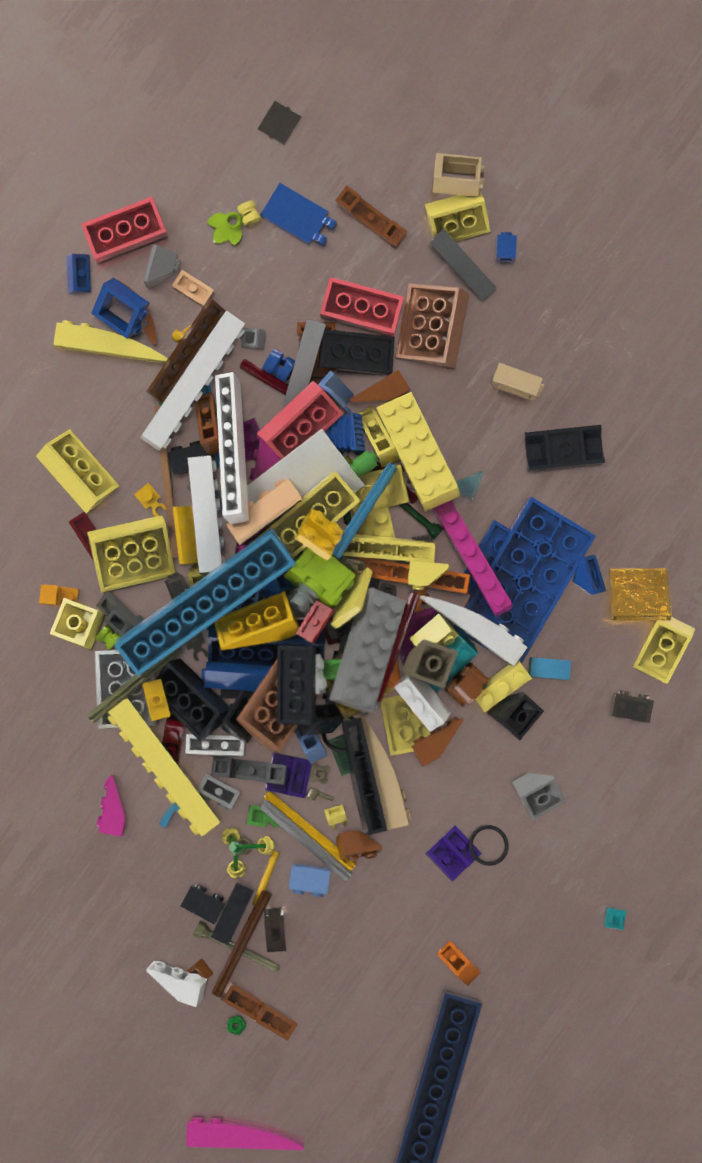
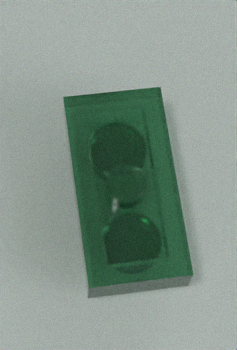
M343 734L328 740L331 745L337 748H345ZM332 750L341 776L349 774L346 752Z

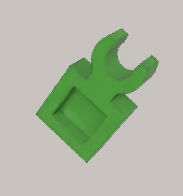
M249 805L246 824L266 828L268 822L273 827L280 826L278 823H274L273 819L262 811L260 807Z

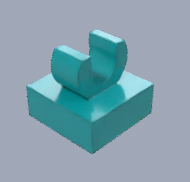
M607 907L604 927L624 930L627 911Z

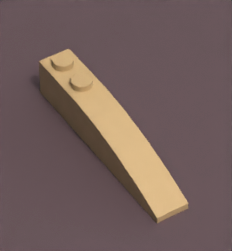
M362 716V725L387 830L407 826L411 816L409 809H405L403 803L407 801L405 791H400L394 769L383 746Z

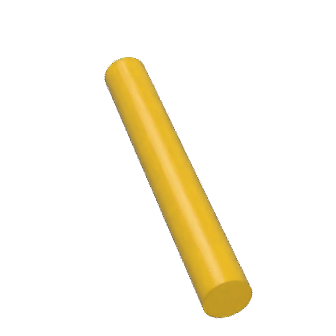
M273 850L252 903L254 906L263 890L266 891L280 854L277 851Z

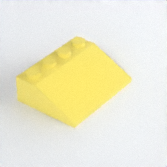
M162 515L87 532L101 593L176 576L167 527Z

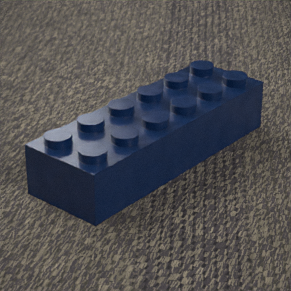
M213 622L209 625L208 662L273 666L278 657L279 645L316 647V654H320L324 660L326 628H323L314 644L298 635H294L280 641L222 650Z

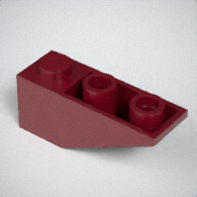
M170 714L165 723L162 745L175 763L179 765L186 727L174 715Z

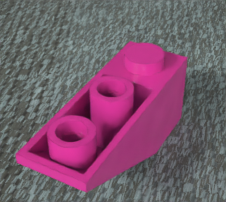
M110 775L109 779L106 778L104 790H107L106 797H102L100 809H103L102 817H98L96 827L99 828V833L122 837L127 816L115 775Z

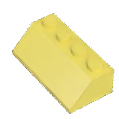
M70 429L46 443L36 455L85 513L97 507L119 487V484Z

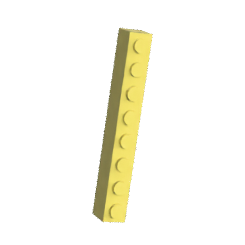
M126 698L108 712L110 716L107 719L113 727L117 725L120 728L121 732L119 735L125 742L129 740L133 746L131 751L137 758L141 756L144 760L143 767L148 773L153 772L156 776L154 779L155 783L160 789L165 788L168 792L165 796L172 805L174 803L177 804L180 808L177 812L183 820L186 818L191 823L189 828L192 832L202 837L220 823L218 818L130 701Z

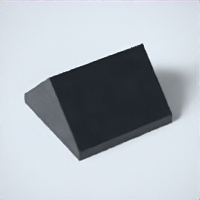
M241 690L222 721V730L248 743L252 735L241 725L237 718L251 699V696L244 690Z

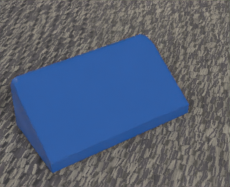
M70 254L66 256L68 293H90L89 255Z

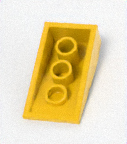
M285 591L223 615L214 622L222 650L284 640L297 635L296 632L299 629L293 605Z

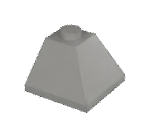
M153 244L144 277V283L147 288L151 289L173 276L175 270L178 271L180 259H178L177 253Z
M528 773L512 782L532 820L566 802L554 776Z

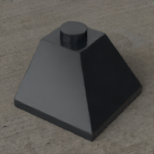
M524 692L507 696L494 705L487 714L518 740H521L544 710Z

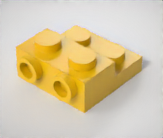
M312 509L303 519L295 539L328 561L344 531L337 523L325 518L322 512Z

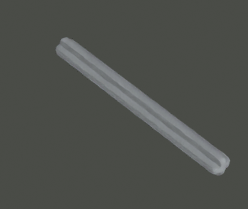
M265 800L260 805L262 811L344 881L351 877L352 872L268 800Z

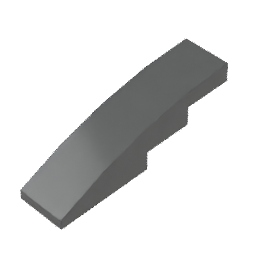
M444 229L429 241L482 301L497 288Z

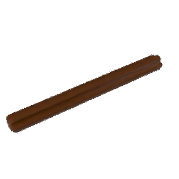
M265 890L261 892L212 990L214 996H222L271 898V893Z

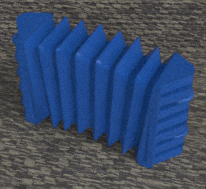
M351 412L348 417L344 413L343 417H339L325 431L326 435L342 454L344 451L349 454L350 450L355 455L365 451L361 414Z

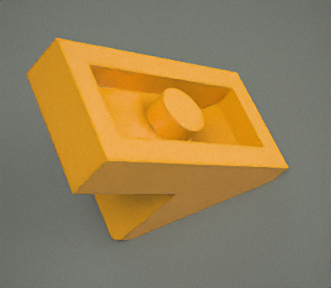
M41 584L39 604L61 606L64 598L78 603L79 589Z

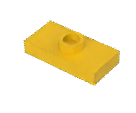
M161 679L143 683L142 688L151 721L170 717Z

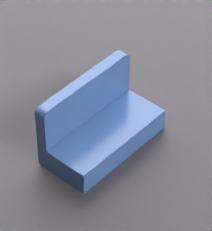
M330 370L318 386L326 392L337 406L350 414L352 411L346 404L354 394Z

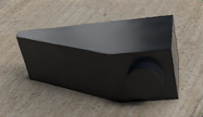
M236 883L211 938L227 946L229 945L253 895V890Z

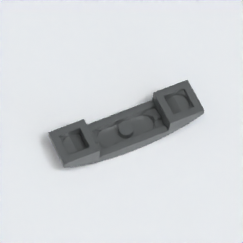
M213 756L211 775L285 785L287 765Z

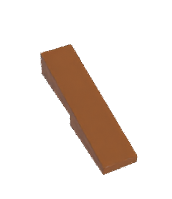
M229 981L220 997L226 1004L252 1018L256 1023L287 1041L298 1025L231 981Z

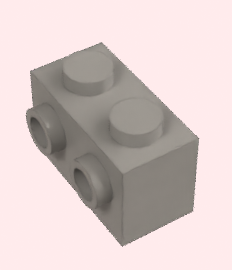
M208 773L197 790L201 793L200 796L207 801L213 799L218 802V807L226 811L228 808L232 809L241 793L238 789Z

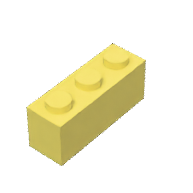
M518 660L515 666L508 664L490 677L488 684L484 682L482 685L484 690L475 700L483 711L486 712L532 678Z

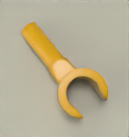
M191 325L182 332L176 329L172 334V339L179 343Z

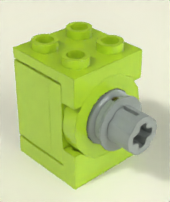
M308 547L296 559V564L290 567L283 575L295 587H298L294 589L296 594L290 602L301 612H304L309 605L313 606L316 600L332 609L343 598L341 593L344 594L355 583L353 579L356 576L335 557L331 556L326 561Z

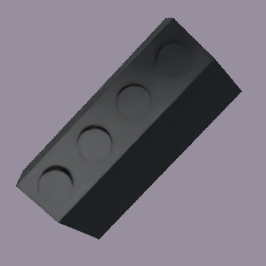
M180 658L167 661L155 679H161L169 711L199 741H203L216 730L230 710V707L211 688H204L205 682Z

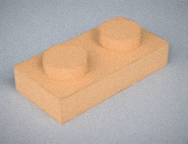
M183 270L172 284L173 288L203 307L214 293L212 288Z

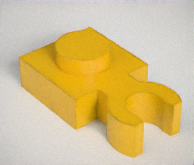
M149 483L134 494L146 510L152 507L154 516H159L156 512L159 507L166 511V506L157 502L161 497Z

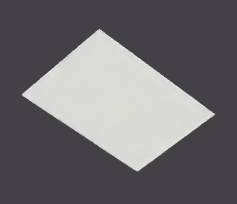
M321 429L247 485L248 503L250 501H253V503L257 502L260 499L258 496L267 489L269 492L276 488L274 484L282 478L284 480L289 478L303 497L333 470L340 475L354 493L362 488L364 483L358 478L345 458Z

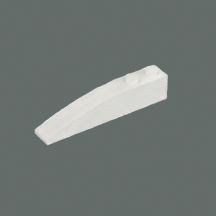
M424 595L420 596L421 600L510 665L515 666L528 648L522 644L524 642L522 638L516 634L514 636L508 633L509 629L501 623L497 625L475 612L447 601Z

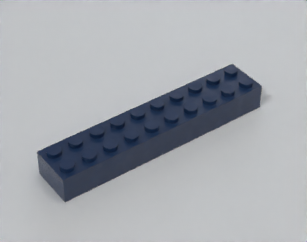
M444 990L395 1163H437L481 1011L482 1001Z

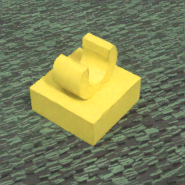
M343 804L324 810L328 824L334 830L336 829L335 824L342 822L343 826H346L347 816Z

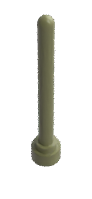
M199 921L193 933L194 936L198 938L206 937L233 950L236 943L230 941L227 946L211 938L213 932L206 927L207 924ZM246 948L242 954L275 972L280 969L278 964Z

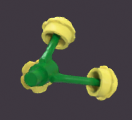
M236 828L225 829L222 841L229 846L234 860L227 868L229 876L231 878H241L245 875L246 867L241 861H238V855L245 849H258L261 854L270 855L275 848L274 841L269 836H265L259 839L258 844L242 845L237 842L241 835Z

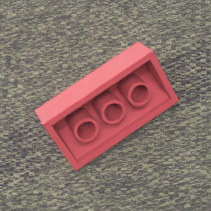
M312 381L257 434L280 459H283L322 429L325 432L343 415V412L326 392Z

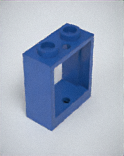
M112 278L103 283L91 314L128 339L140 332L142 328L141 323L148 314L147 308L150 302L115 278ZM113 296L134 309L129 324L108 310Z

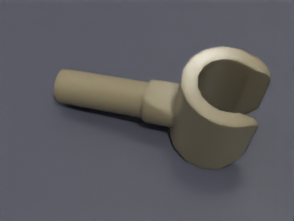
M310 788L306 793V796L314 801L317 796L330 801L334 800L333 796L324 794L315 788Z

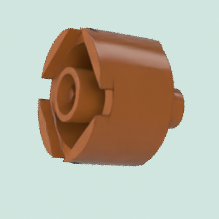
M469 662L446 684L445 691L463 707L465 702L470 704L484 690L482 685L484 682L488 684L489 679L473 663Z

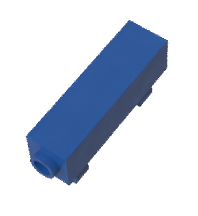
M207 662L206 668L202 669L201 680H205L204 688L256 691L272 666Z

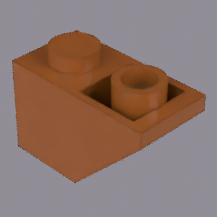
M359 830L343 832L336 837L340 860L347 859V862L356 861L359 859L358 857L374 858L382 850L381 845Z

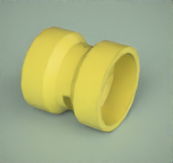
M254 200L245 202L237 207L239 214H242L244 226L261 220L260 213L256 211Z

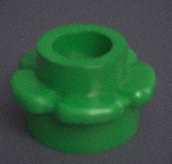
M240 1016L231 1017L227 1021V1030L230 1034L240 1035L246 1028V1024Z

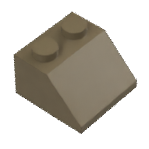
M423 639L408 654L402 672L444 688L458 651Z

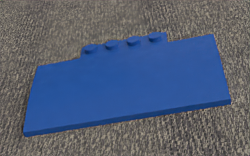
M528 497L510 529L493 520L478 545L510 599L513 608L495 617L472 576L468 593L471 596L464 608L485 617L497 625L501 623L509 629L508 633L514 636L516 634L524 640L522 644L528 647L519 659L522 663L577 570L580 559L585 556L596 535L535 498ZM465 567L462 573L470 574L468 569ZM454 624V626H455L461 633H463L468 639L472 640L473 642H475V643L479 644L480 646L484 647L485 649L489 650V649L486 648L484 645H482L480 642H478L476 639H474L472 636H470L469 634H467L465 631H463L461 628H459L457 625Z

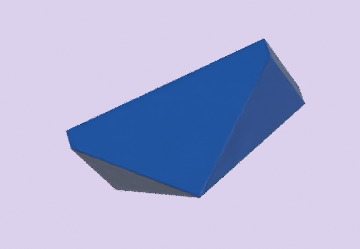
M596 554L580 559L572 580L591 595L606 591Z

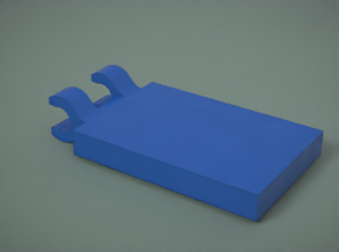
M282 183L278 184L260 214L264 219L308 245L313 240L324 247L327 238L319 234L323 225L331 230H334L337 225L335 220L327 217L329 211Z

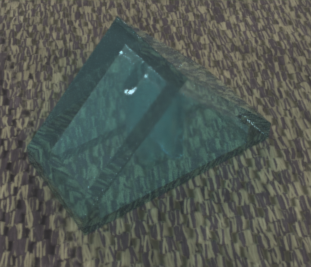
M482 471L456 481L460 496L471 501L473 500L483 477Z

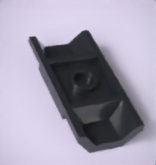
M601 425L525 432L528 470L605 463Z

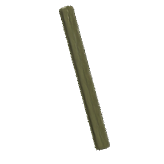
M178 647L141 675H134L87 714L92 723L98 721L165 666L167 661H171L182 651L181 648Z

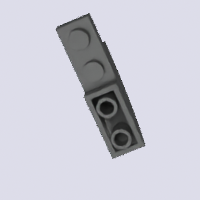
M110 591L105 592L96 605L107 616L105 622L121 636L145 620L141 615L135 617Z

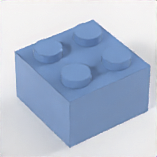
M293 863L289 889H293L292 893L304 894V891L312 892L311 896L323 897V894L328 893L331 869Z

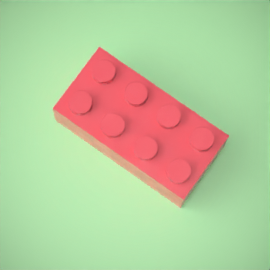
M153 197L81 224L96 263L168 236Z
M330 277L320 318L394 337L404 297Z

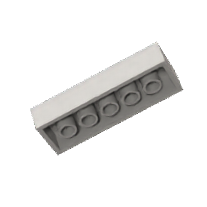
M374 588L367 589L362 610L354 617L329 700L361 712L374 711L405 608V600Z

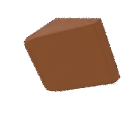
M200 959L186 971L191 974H198L206 979L213 974V971L203 959Z

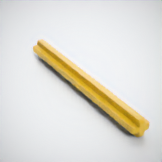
M271 791L266 793L263 798L264 800H268L347 869L353 870L357 864L355 861L347 862V859L340 860L338 847Z

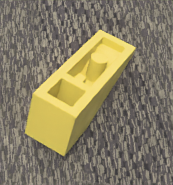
M371 406L356 413L362 416L363 430L382 468L388 463L400 460L396 448L374 407Z

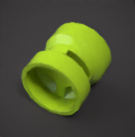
M107 624L95 639L106 643L105 647L108 650H112L115 647V641L121 635L118 632L114 633L112 627Z

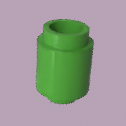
M366 450L352 461L353 463L350 467L359 478L362 475L365 476L378 466L376 462L379 459L372 451L368 452Z

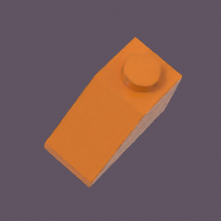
M451 941L437 953L439 958L467 986L481 973Z

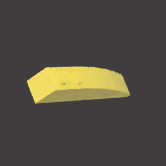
M62 320V323H56L53 343L55 348L163 364L168 360L167 357L148 346L113 332L92 328L91 324L81 323V326L73 325L72 321Z
M356 534L342 556L435 563L436 543Z

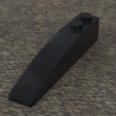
M361 717L342 721L349 771L363 833L365 835H372L387 831Z

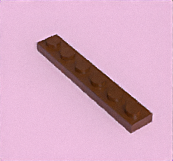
M208 299L146 392L159 403H163L226 311L213 299Z

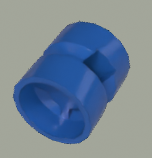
M274 348L266 359L262 370L271 375L276 374L277 379L286 383L292 374L295 360L289 356L285 358L284 353Z

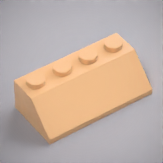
M284 478L280 479L274 484L276 488L270 492L268 489L258 496L260 499L257 502L253 503V501H250L248 503L249 521L236 524L228 522L226 524L239 545L303 499L289 478L287 480H284Z

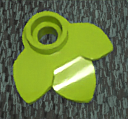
M216 213L208 219L207 223L215 228L213 234L214 243H224L229 240L235 246L241 240L242 232L240 228L243 221L239 213ZM236 219L237 223L235 225L230 224V220Z

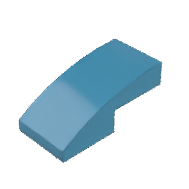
M530 657L529 675L531 677L570 680L571 661Z
M176 803L164 814L159 823L160 826L166 828L174 811L177 812L180 809Z

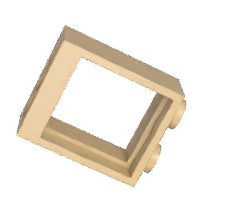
M436 153L432 192L478 197L479 189H483L484 178H481L484 177L485 165H481L482 157ZM442 172L475 175V180L443 177Z
M499 363L491 386L534 401L536 397H540L544 384L541 383L543 379L541 377Z

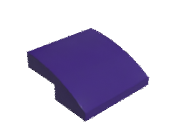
M272 752L270 763L287 765L285 785L266 783L265 790L305 798L312 763L310 764L308 759Z
M456 826L449 830L425 853L451 882L475 861L470 853L469 839ZM473 845L474 852L479 857L482 853Z

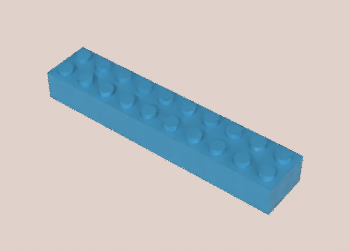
M272 528L115 641L114 646L135 674L139 676L295 565V558Z

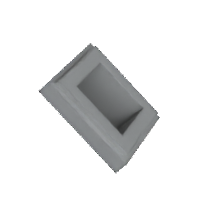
M243 328L245 332L242 335L241 347L264 350L266 331L257 328Z

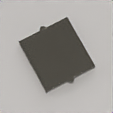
M274 101L259 125L258 130L268 135L270 139H275L285 145L300 121L301 116L290 110V107H285Z

